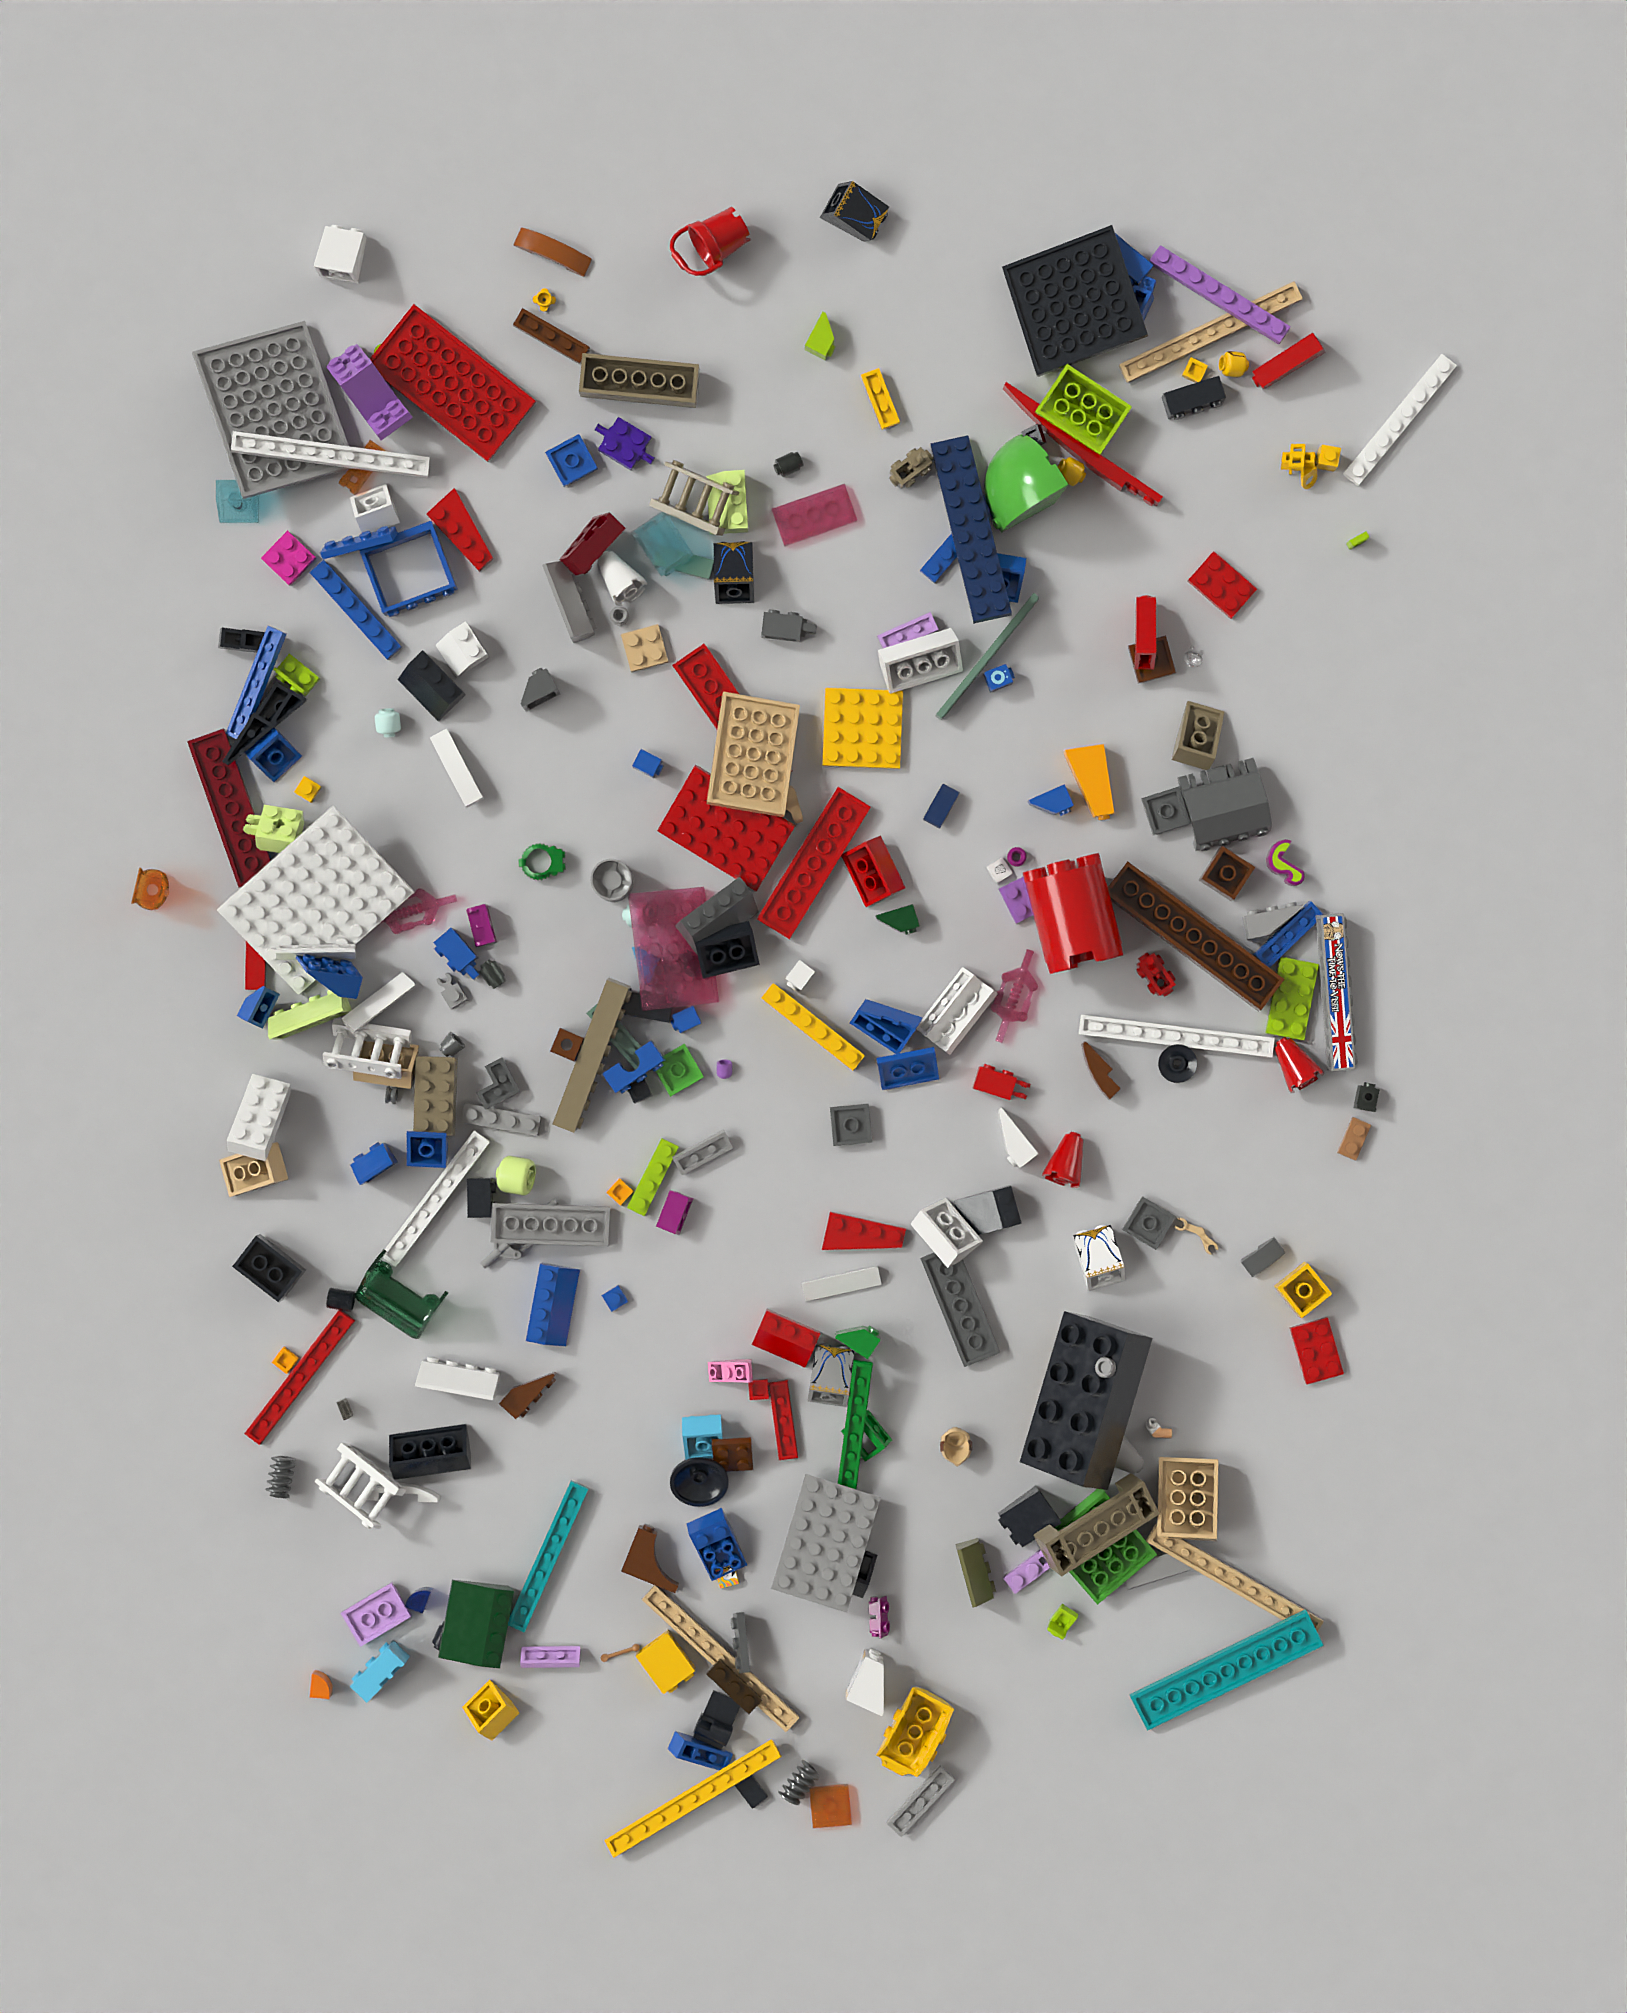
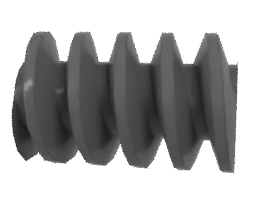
M288 1456L271 1457L276 1464H272L270 1467L275 1469V1471L268 1473V1475L273 1477V1479L267 1480V1483L271 1484L272 1487L265 1488V1490L270 1492L272 1497L289 1498L290 1495L286 1492L290 1491L291 1487L287 1484L292 1483V1479L289 1476H293L294 1472L290 1469L295 1467V1463L291 1461L296 1459Z
M801 1760L804 1767H796L799 1774L792 1772L795 1779H787L790 1785H782L785 1792L778 1791L782 1798L797 1806L800 1805L799 1799L805 1798L804 1792L809 1793V1786L813 1787L815 1785L814 1780H819L820 1778L814 1767L805 1760Z

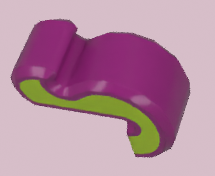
M1287 839L1278 841L1268 851L1266 856L1267 867L1276 875H1286L1287 878L1284 879L1285 884L1297 886L1305 879L1304 871L1282 858L1292 841Z

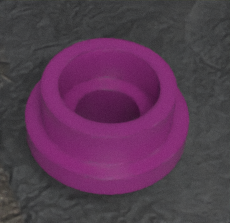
M1020 847L1012 848L1007 854L1008 862L1015 867L1023 865L1027 858L1026 852ZM1016 853L1020 855V860L1018 861L1013 859V855Z

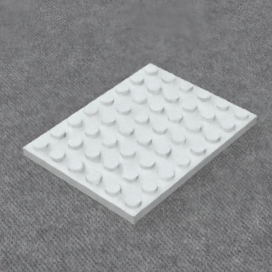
M333 805L217 908V911L299 995L316 979L306 973L298 960H278L275 954L277 945L357 944L411 896L414 890Z

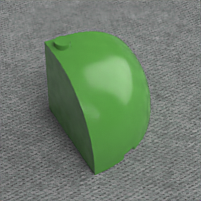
M1019 434L1006 442L996 452L986 471L984 482L985 499L993 517V525L1001 533L1054 505L1068 486L1067 481L1056 464L1051 465L1049 463V455L1027 435L1023 437L1022 434Z

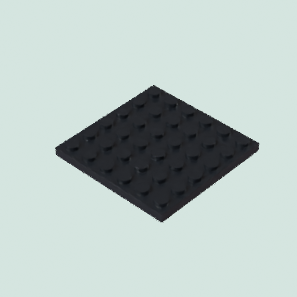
M1112 225L1002 266L1037 377L1064 368L1066 364L1072 365L1148 337Z

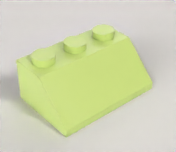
M745 470L723 471L706 476L720 484H723V482L735 486L734 490L739 491V495L729 494L719 520L720 526L726 528L724 534L748 532ZM712 487L708 498L709 519H712L722 490Z

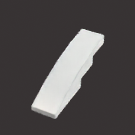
M448 729L430 737L465 807L468 808L483 800L484 798Z

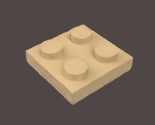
M658 624L621 634L631 673L668 663Z

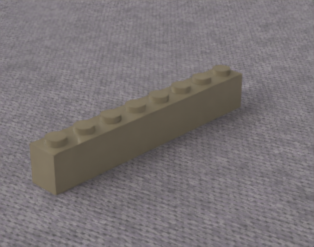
M612 978L606 980L552 1125L573 1133L577 1128L581 1129L584 1122L582 1114L584 1110L588 1111L591 1100L588 1098L590 1093L595 1092L598 1082L595 1081L597 1074H602L605 1064H602L604 1056L608 1057L612 1047L609 1046L611 1038L615 1039L619 1028H616L618 1020L622 1021L625 1010L622 1008L625 1002H629L632 992L629 991L630 985Z

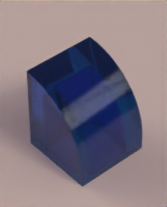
M422 1587L415 1590L406 1601L404 1607L423 1614L433 1588Z

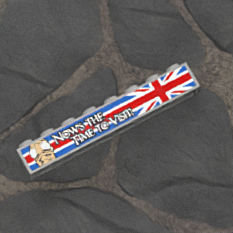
M1344 913L1316 915L1327 1070H1353L1358 1059L1357 1054L1354 1053L1356 1036L1352 1030L1355 1019L1354 1015L1351 1014L1353 997L1350 995L1349 990L1352 980L1351 976L1348 975L1350 958L1347 956L1346 948L1349 946L1348 937L1345 936L1347 919L1344 917Z

